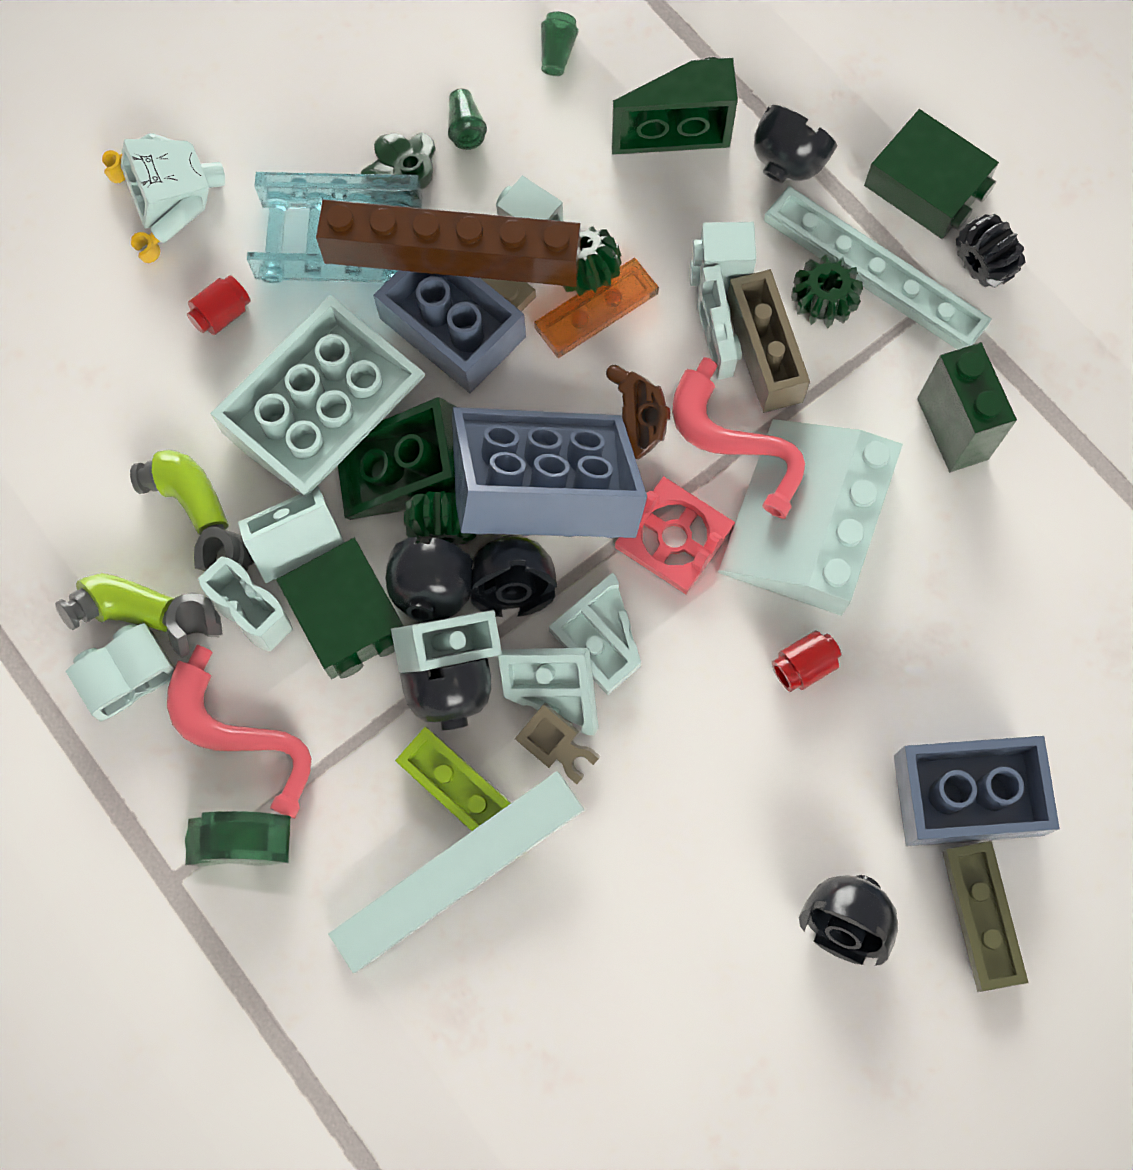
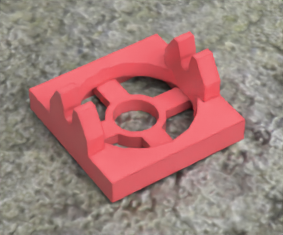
M663 476L653 491L646 492L647 500L636 538L619 537L615 542V548L687 595L734 528L735 522ZM667 505L687 507L679 519H671L666 522L652 513L656 509ZM698 515L702 518L707 529V541L704 547L692 539V532L690 530V526ZM644 525L657 533L659 547L653 555L647 552L643 542ZM671 526L682 528L687 535L686 542L680 547H670L665 544L662 534L666 528ZM686 552L694 557L692 562L684 565L665 564L670 554Z

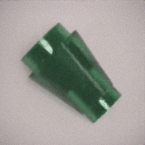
M560 11L550 12L540 25L541 70L550 76H562L564 74L579 33L576 19L568 13Z
M463 88L456 89L449 95L448 137L460 149H475L483 143L487 132V125L471 92Z

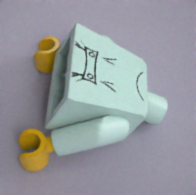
M149 133L140 139H124L121 150L122 154L120 155L116 151L109 150L102 156V162L107 167L104 170V174L113 183H121L126 180L144 229L150 228L152 231L149 235L145 232H138L131 237V246L135 250L139 251L147 245L138 255L145 263H152L158 259L160 255L159 242L166 243L205 210L209 188L225 185V173L220 162L200 164L193 144L190 142L171 140L154 133Z

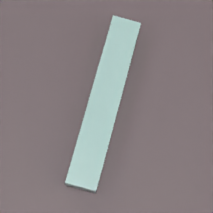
M791 186L785 189L765 213L764 221L820 259L827 254L830 262L836 263L843 257L845 269L857 267L858 274L856 280L862 281L865 289L956 349L975 344L992 320V318Z
M556 771L332 930L328 935L352 973H357L585 811V809L560 772Z

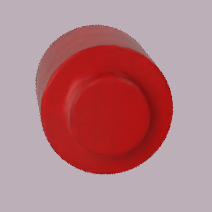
M229 275L224 280L218 278L188 301L190 311L187 313V316L199 332L204 333L208 331L212 335H216L246 311L245 306L251 302V299L244 287L233 276Z
M814 630L778 653L779 657L772 661V668L786 690L789 692L797 688L804 690L839 668L838 658L842 654L838 644L830 634L823 636L819 631Z

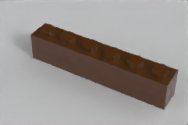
M323 199L316 240L325 264L576 287L581 251V223Z

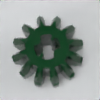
M591 226L586 231L581 232L576 287L563 286L566 292L576 291L579 296L588 290H593L596 293L597 288L611 286V279L621 275L620 265L622 262L620 257L622 255L620 248L607 229L597 231L594 226Z
M827 254L821 257L820 263L810 258L805 263L804 270H799L795 274L791 298L792 301L798 302L796 307L797 315L810 314V325L817 322V319H823L827 329L833 325L834 319L844 324L849 319L850 313L857 311L859 308L863 282L856 280L858 274L857 267L844 268L845 261L843 257L836 263H831Z
M444 490L441 492L429 491L427 494H416L406 501V511H404L406 536L409 538L417 537L415 544H430L432 537L445 540L454 545H464L476 537L475 533H461L455 492L449 493Z

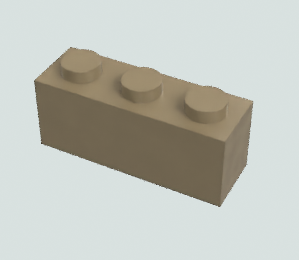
M771 269L730 279L727 301L731 320L740 341L741 350L762 412L765 413L803 403L810 379Z

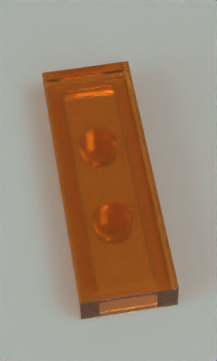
M635 257L620 266L621 275L611 279V286H601L597 288L596 293L593 290H588L581 296L577 294L534 321L535 330L558 359L658 295L659 286Z

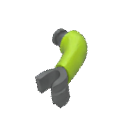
M173 450L157 451L153 455L152 461H147L145 464L135 463L131 466L130 479L134 490L138 494H145L150 490L152 492L159 491L164 497L177 499L184 508L196 532L200 535L194 546L195 569L206 571L217 561V553L224 547V557L237 562L247 572L249 566L254 561L243 542L242 535L226 530L229 524L217 494L204 470L191 457Z
M105 573L91 575L76 582L77 591L69 595L70 601L66 602L61 599L55 603L61 619L71 630H75L80 626V620L87 623L95 618L101 623L106 620L123 621L136 625L145 623L149 628L168 632L170 645L181 658L190 653L187 635L202 633L208 637L220 638L219 635H223L221 617L217 610H215L211 600L204 595L188 593L171 598L133 581Z

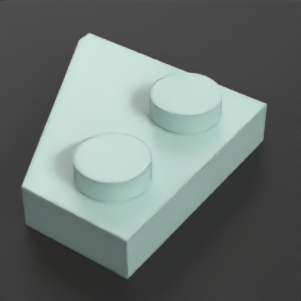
M720 265L703 268L697 310L711 359L718 365L715 370L717 380L734 377L737 360L742 359V351L738 336L733 335L731 313L726 299Z
M613 572L549 626V632L564 648H589L593 680L607 695L641 667V660L636 642H634L628 614L624 608L619 591V583Z
M589 648L502 650V655H498L505 698L522 706H532L537 711L544 703H547L564 719L581 726V733L595 735L599 726Z

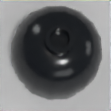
M772 105L771 108L768 106L754 134V149L758 159L766 165L763 173L776 182L784 183L786 178L794 181H803L818 174L838 146L836 141L821 127L815 132L806 125L809 119L786 107Z
M506 535L487 543L476 553L472 565L471 589L473 591L470 598L471 603L480 612L494 610L495 617H503L502 610L520 608L517 617L527 616L541 611L551 604L556 597L555 588H557L555 567L551 556L538 542L525 537Z
M417 537L407 538L396 543L390 553L385 576L387 592L394 605L411 619L419 622L446 619L457 614L467 603L473 591L471 589L473 560L470 555L457 545L432 537L430 544H415Z
M488 658L420 672L400 673L402 689L408 707L415 716L425 722H440L443 731L468 726L467 717L482 711L488 703L492 690Z
M843 875L826 879L814 889L799 915V924L802 930L805 932L807 925H809L816 933L813 940L815 944L840 959L863 965L866 957L878 958L875 966L886 962L893 949L898 932L896 908L887 894L881 890L880 885L874 879L865 875Z

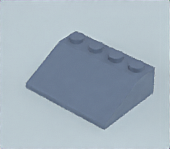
M453 407L455 493L461 533L636 538L647 494L621 415Z

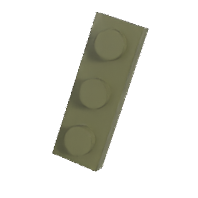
M992 841L942 851L977 992L1029 983Z

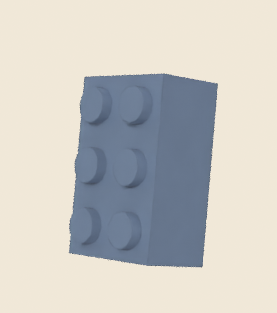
M397 271L373 295L379 318L469 394L526 338L524 313L481 278Z
M1044 736L907 745L893 755L906 846L1041 837L1060 830Z

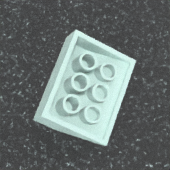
M330 295L210 414L222 434L252 460L306 498L425 377V373Z
M773 419L767 435L783 438L791 442L803 454L805 470L802 481L790 500L791 509L786 518L781 519L773 516L762 505L767 496L775 493L787 472V463L779 457L759 456L718 573L842 616L852 600L903 444L859 429Z

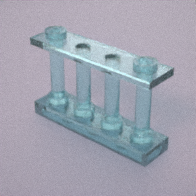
M256 172L254 187L262 207L269 208L265 252H247V262L255 280H262L267 283H280L283 280L386 283L398 270L324 263L316 240L322 200L422 208L423 197L419 176ZM288 209H310L306 253H282L285 212Z

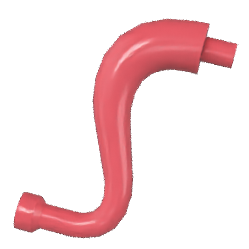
M704 357L696 371L692 369L685 370L677 386L672 408L675 426L687 442L701 450L726 455H768L785 460L787 463L785 476L775 493L769 494L762 505L773 516L785 519L791 509L790 500L799 487L804 475L805 461L803 454L794 444L783 438L730 430L710 420L707 414V403L715 389V385L710 379L718 365L712 359Z
M196 645L188 663L177 661L168 686L167 710L172 725L184 739L202 748L214 751L276 750L290 755L293 760L292 772L282 794L275 796L270 809L295 819L300 809L298 800L311 771L312 758L308 747L299 738L287 732L226 725L210 716L204 706V694L212 676L205 672L204 669L213 652L203 646Z

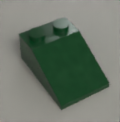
M708 57L700 60H691L613 100L612 155L730 148L738 103L733 58Z
M437 397L386 418L340 462L338 473L344 517L346 519L353 520L406 510V501L416 494H427L429 491L441 492L443 490L449 493L455 492L452 410L453 407H456L455 405Z

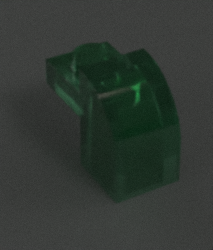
M248 811L204 812L201 817L188 819V829L185 836V865L209 866L232 863L263 866L289 863L291 816Z

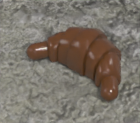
M611 365L606 370V376L611 382L618 385V391L623 394L624 407H622V419L635 459L639 460L652 451L660 441H664L667 421L670 420V408L666 406L661 386L654 385L647 378L636 372H628L618 365Z

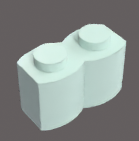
M221 556L198 578L202 590L216 609L226 618L235 621L246 637L257 647L266 651H272L293 630L291 622L278 600L267 590L255 586L245 569L232 559Z
M143 623L138 626L130 624L122 627L113 635V640L101 649L90 648L81 652L74 658V664L66 670V673L90 714L101 722L123 711L140 697L155 691L169 682L175 667L153 631Z

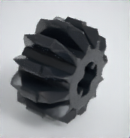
M985 214L980 218L973 219L966 224L964 229L959 231V236L955 239L956 246L959 249L957 255L963 260L964 268H967L971 273V277L978 279L984 287L991 286L995 288L1001 283L1005 284L1014 278L1015 274L1026 263L1025 256L1022 253L1024 246L1019 243L1017 239L1018 234L1011 230L1009 222H1003L1000 216L996 214L991 216Z

